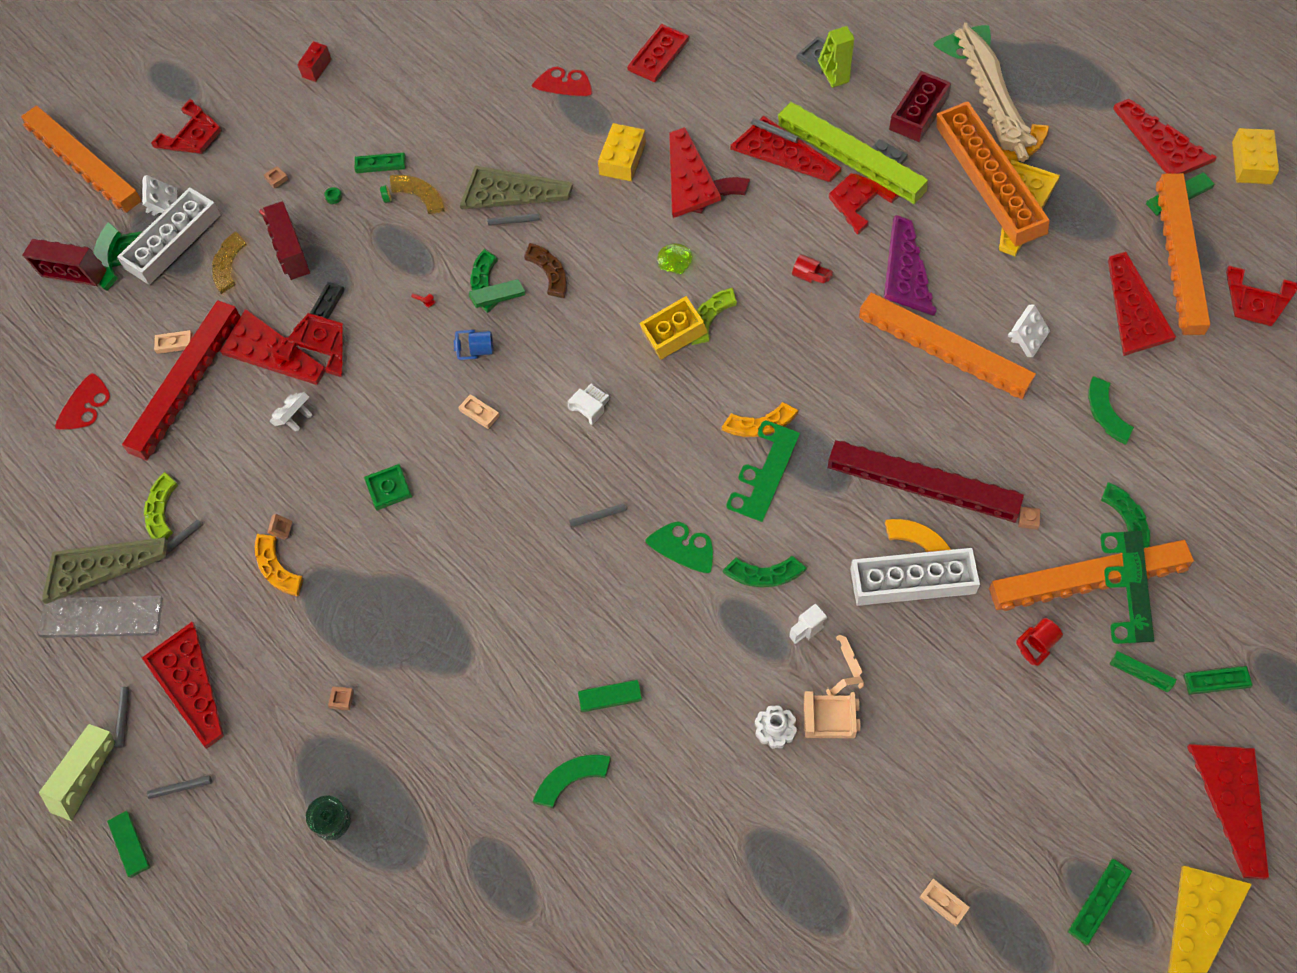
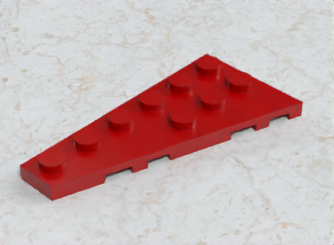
M1126 99L1114 105L1113 110L1166 174L1184 173L1185 175L1216 161L1217 156L1214 154L1209 155L1203 151L1204 148L1202 146L1194 145L1189 141L1188 137L1167 124L1165 126L1159 122L1160 119L1158 117L1150 116L1143 107L1131 99Z
M765 116L759 119L765 123H768L770 125H773L777 128L786 131L785 129H783L782 127H780L779 125H777ZM752 125L730 145V150L831 182L841 172L840 166L798 139V142L795 143L755 125Z
M683 127L670 132L672 216L676 218L721 201V196L686 128Z
M246 309L220 350L224 356L315 385L319 384L325 373V368L296 346L289 362L273 357V351L281 346L285 338Z

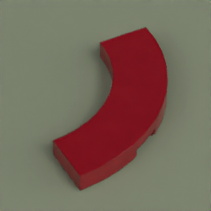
M728 177L713 182L720 195L745 196L750 179ZM707 206L699 208L692 212L702 214Z

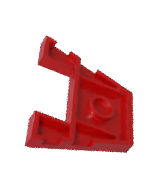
M189 99L181 110L192 118L175 138L159 133L151 142L154 148L202 154L221 132L220 126L206 115L192 99Z
M851 173L829 193V198L839 212H842L846 217L848 224L852 225L854 232L859 235L868 226L869 221L857 213L876 195L881 196L891 204L899 195L869 178Z
M1228 266L1226 275L1234 316L1273 326L1297 292V282L1284 279L1281 284L1280 294L1243 285L1245 269Z
M307 313L293 329L294 331L289 337L282 341L281 346L273 351V357L288 362L295 346L329 355L330 359L325 369L326 373L342 377L343 323Z

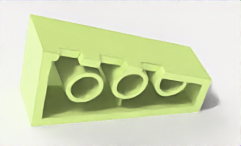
M88 724L39 791L50 813L70 821L73 820L109 752L113 749L115 741L111 732Z

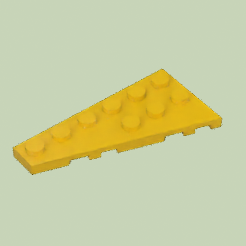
M1011 160V165L1043 209L1056 187L1060 175ZM1002 228L999 251L1016 257L1022 244L1015 247Z
M1187 866L1181 867L1168 973L1208 972L1252 884Z

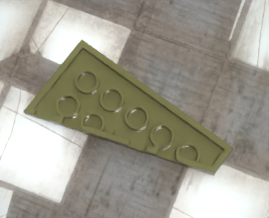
M475 165L461 200L460 208L471 209L569 200L573 184L572 182Z
M166 538L52 552L42 601L44 604H48L166 557L168 541Z

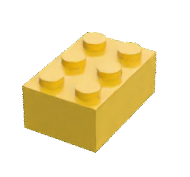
M613 123L598 160L599 175L632 182L646 144L645 129Z
M1239 128L1232 141L1236 182L1272 184L1279 172L1275 131Z
M687 296L639 323L643 334L660 360L707 333L703 320Z

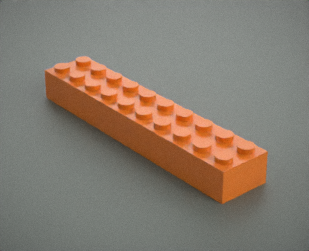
M967 101L937 113L938 131L1014 246H1019L1048 234L1050 220L970 103Z

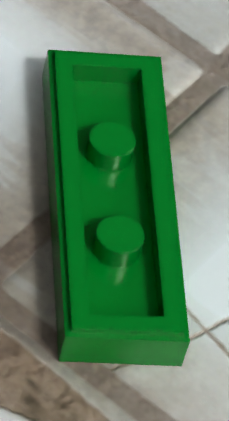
M405 152L355 156V173L406 169Z
M518 279L469 291V297L476 308L525 296V290Z
M1119 651L1114 654L1109 663L1165 692H1169L1177 679Z
M1247 666L1189 672L1183 675L1189 695L1246 689L1253 686Z
M638 680L578 691L581 713L642 701Z
M126 810L107 820L127 876L132 878L151 868L130 813Z

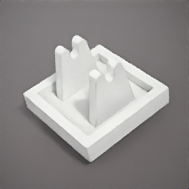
M146 175L143 177V205L147 207L146 213L152 211L153 216L163 213L177 200V188Z
M1028 305L1011 330L1012 332L1008 334V337H1012V343L1020 344L1027 357H1034L1050 330L1036 306Z
M305 392L289 395L284 400L285 405L281 409L277 408L271 416L273 418L269 422L274 426L286 423L295 432L298 431L300 427L291 417L297 410L307 418L312 416L311 412L303 405L309 396Z

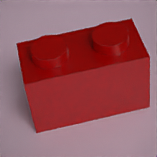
M312 42L297 63L302 78L314 82L318 80L332 60L328 46Z

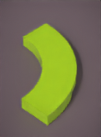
M733 288L725 289L712 295V298L705 303L703 302L698 308L697 313L703 320L707 333L691 342V345L709 342V328L714 318L722 311L737 306Z
M166 472L155 481L150 489L148 499L145 501L144 516L146 529L152 539H168L173 534L166 523L165 508L171 493L179 485Z

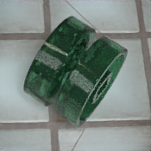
M325 795L316 798L308 806L306 823L319 838L329 841L335 840L343 836L348 830L350 813L339 799Z

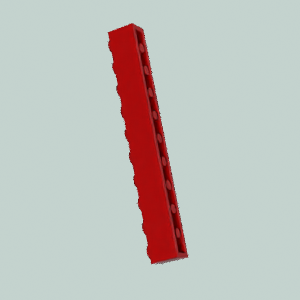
M219 300L215 302L122 443L128 454L147 461L150 455L154 453L156 446L164 438L165 432L173 424L176 415L184 407L185 401L193 393L198 381L202 379L204 372L211 365L213 358L221 350L222 344L229 337L233 327L241 317L236 306Z

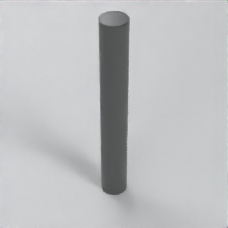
M753 118L751 121L752 125L792 142H798L799 136L756 118Z
M539 214L489 218L487 223L489 226L539 221Z
M623 503L569 520L572 528L626 511V507Z
M197 519L171 540L167 545L166 555L200 528L202 523Z
M121 687L115 748H123L129 695L128 687Z
M209 775L147 791V797L151 799L212 783V779Z

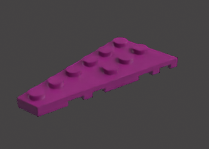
M895 215L892 222L884 299L934 316L937 311L935 306L932 305L931 300L933 297L932 293L928 290L927 285L929 282L923 260H920L919 257L920 249L916 246V234L912 220Z

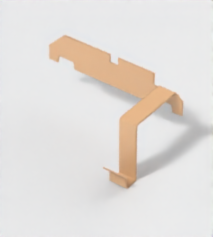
M840 634L836 639L837 641L840 640L842 645L840 648L854 677L841 680L831 690L828 688L826 690L828 696L836 695L847 685L859 684V689L864 687V682L860 676L862 670L857 659L853 658L854 653L847 638Z

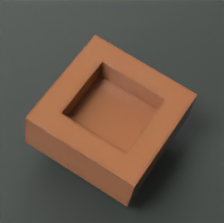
M278 166L264 174L265 179L274 189L288 180L287 175Z
M1021 506L1018 527L1038 530L1040 526V509Z
M278 514L272 515L267 533L283 540L287 539L292 520Z
M332 686L328 707L330 709L350 710L354 690L352 688Z

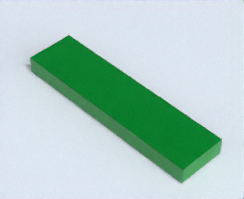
M1204 172L1185 181L1188 200L1214 187V182ZM1159 195L1146 202V205L1156 216L1160 215L1162 211L1161 206L1158 205Z
M1112 858L1067 932L1086 946L1089 945L1133 871Z

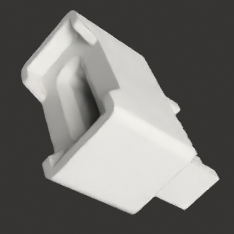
M591 383L584 391L579 389L567 401L568 408L571 411H578L589 419V423L593 425L604 413V405L609 401V395H606Z
M814 604L799 616L798 623L791 628L789 637L795 644L804 637L808 640L824 628L822 625L827 616Z

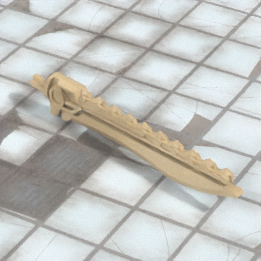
M964 23L963 29L955 31V36L961 39L959 40V45L965 48L963 55L969 58L967 59V65L973 67L971 74L977 77L975 84L981 87L979 94L985 97L983 104L990 108L987 114L994 117L992 124L1003 150L1015 151L1018 160L1025 162V160L1029 159L1025 147L1036 145L1037 140L1030 135V128L1025 125L1009 96L996 55L988 44L968 26V23Z

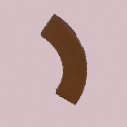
M529 243L524 258L538 265L546 273L549 280L547 294L565 298L567 281L562 264L557 257L549 253V250Z

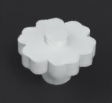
M768 706L766 712L761 711L758 713V717L755 720V727L757 728L755 735L762 744L769 743L772 749L783 748L785 742H792L796 735L797 729L794 726L796 719L789 710L783 711L780 706Z

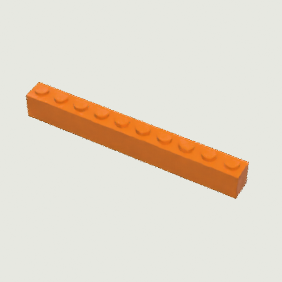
M37 105L21 116L24 121L23 126L28 132L32 131L33 135L39 141L42 140L48 149L52 148L53 153L58 158L61 156L67 166L71 165L72 169L78 175L81 174L87 183L91 182L93 188L97 192L101 191L105 199L111 200L118 210L121 208L127 213L142 202L133 187Z
M1184 173L1162 174L1160 180L1156 183V191L1159 192L1158 205L1162 208L1161 221L1164 222L1163 235L1166 236L1167 240L1166 251L1169 252L1168 265L1171 266V281L1174 282L1173 295L1177 300L1176 312H1179L1178 326L1182 330V335H1205L1210 327V320Z
M872 292L860 307L859 318L864 322L870 323L880 330L886 331L896 338L902 339L912 346L918 347L928 354L934 355L944 362L976 376L979 380L992 384L995 388L1010 393L1013 397L1023 399L1034 381L1036 373Z
M1185 540L1144 548L1147 580L1154 576L1159 578L1165 577L1172 572H1186L1194 562ZM1120 553L995 580L991 582L989 591L996 611L1001 609L1009 611L1015 608V606L1022 605L1027 607L1038 601L1045 603L1057 597L1068 598L1075 593L1087 594L1098 588L1105 590L1109 588L1105 583V568L1124 566L1123 556ZM1111 571L1108 578L1110 582L1117 584L1121 581V574L1118 571Z

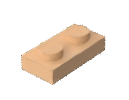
M189 330L155 335L154 350L157 354L182 351L192 339L193 334Z
M471 394L458 407L460 412L487 429L500 416L499 412Z
M934 879L919 897L954 926L958 925L970 908Z

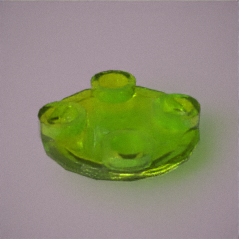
M668 244L658 253V266L660 269L668 272L683 274L692 262L691 251L682 244Z

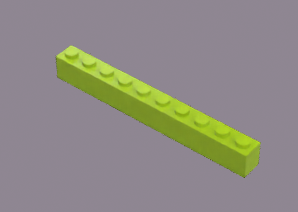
M790 102L778 114L780 127L799 136V138L909 202L915 204L926 193L928 180L924 176L913 172L910 168L899 164L896 160L885 156L882 152L871 148L868 144L857 140L854 136L843 132L840 128H836L826 120L820 119L814 113L806 111L800 105Z

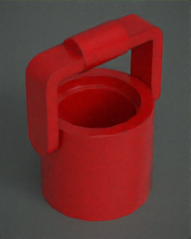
M803 254L798 256L792 270V276L809 283L817 281L824 284L833 277L832 270L822 267L820 261Z
M1042 618L1034 628H1028L1017 639L1016 644L1024 658L1031 665L1039 666L1050 655L1051 652L1049 650L1063 637V633L1053 621ZM1025 640L1033 649L1041 653L1036 660L1030 650L1024 645L1023 642Z

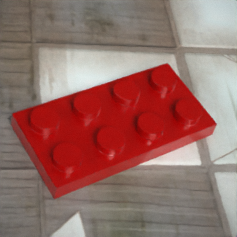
M661 24L627 65V70L655 83L689 41V35Z

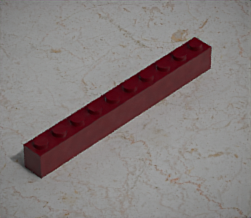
M835 440L828 460V469L1014 523L1018 518L1024 494L1016 490H1007L995 484H986L978 479H969L957 473L945 472L940 468L927 467L919 462L906 461L904 458L889 456L884 452L868 450L863 446H854L846 441Z

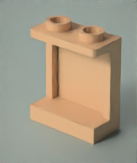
M805 691V738H855L857 731H860V719H856V711H859V699H855V692H850L849 696H813V691Z

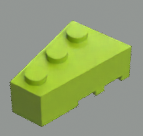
M847 26L829 31L818 59V63L832 88L848 83L850 80L854 35Z

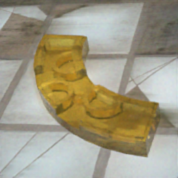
M390 175L392 192L415 194L425 204L428 214L445 212L441 196L429 183L413 176Z
M237 231L224 240L220 245L221 248L213 258L212 278L220 294L236 285L231 277V265L237 253L247 245Z

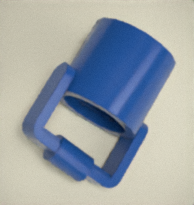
M474 329L455 332V340H453L454 351H456L459 360L477 359L480 355L493 354L494 348L491 331L475 332ZM459 333H469L471 356L461 357L462 349Z

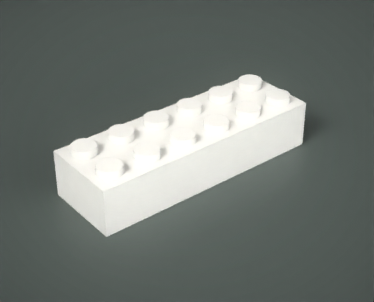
M189 187L117 258L125 270L150 285L220 216V213L213 201Z
M972 548L853 559L850 569L856 606L976 594L980 586Z

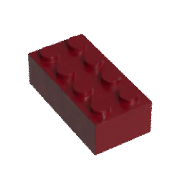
M920 71L891 115L889 130L920 142L937 116V113H939L948 99L951 82Z
M281 201L263 207L265 215L262 216L265 224L269 225L267 230L270 238H273L272 244L275 251H277L276 256L279 263L282 264L281 267L284 274H288L290 280L310 274L311 272L284 202Z
M32 239L22 254L41 277L98 286L107 271L102 262L93 254V251L86 246L80 247L73 244L67 245L43 239Z

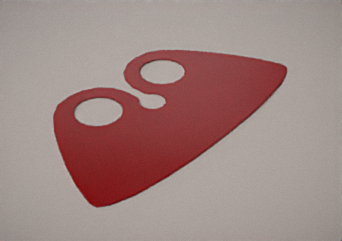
M552 67L541 74L532 84L533 88L550 93L571 96H589L592 94L589 79L582 70L570 71L567 75L568 80L564 82L562 78L565 77V70L561 67ZM553 70H560L561 76L553 77L551 73ZM578 72L581 74V78L573 80L571 75Z
M94 373L89 374L76 388L62 409L56 421L55 429H77L94 423L97 418L96 410L90 407L85 408L84 405L90 403L91 406L101 407L110 398L107 387ZM97 394H104L105 400L103 402L96 403L94 401V397ZM86 412H91L93 418L88 422L82 421V415Z

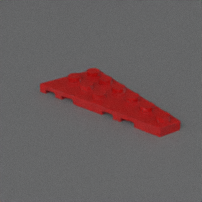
M1127 252L1109 256L1108 265L1123 356L1174 341L1176 338L1174 332Z
M192 621L144 655L142 660L202 745L208 749L224 737L196 626Z
M1189 744L1187 746L1189 753L1193 755L1196 762L1195 767L1202 776L1205 790L1217 818L1221 820L1224 827L1223 832L1230 841L1233 848L1232 853L1243 878L1268 879L1269 872L1255 748Z

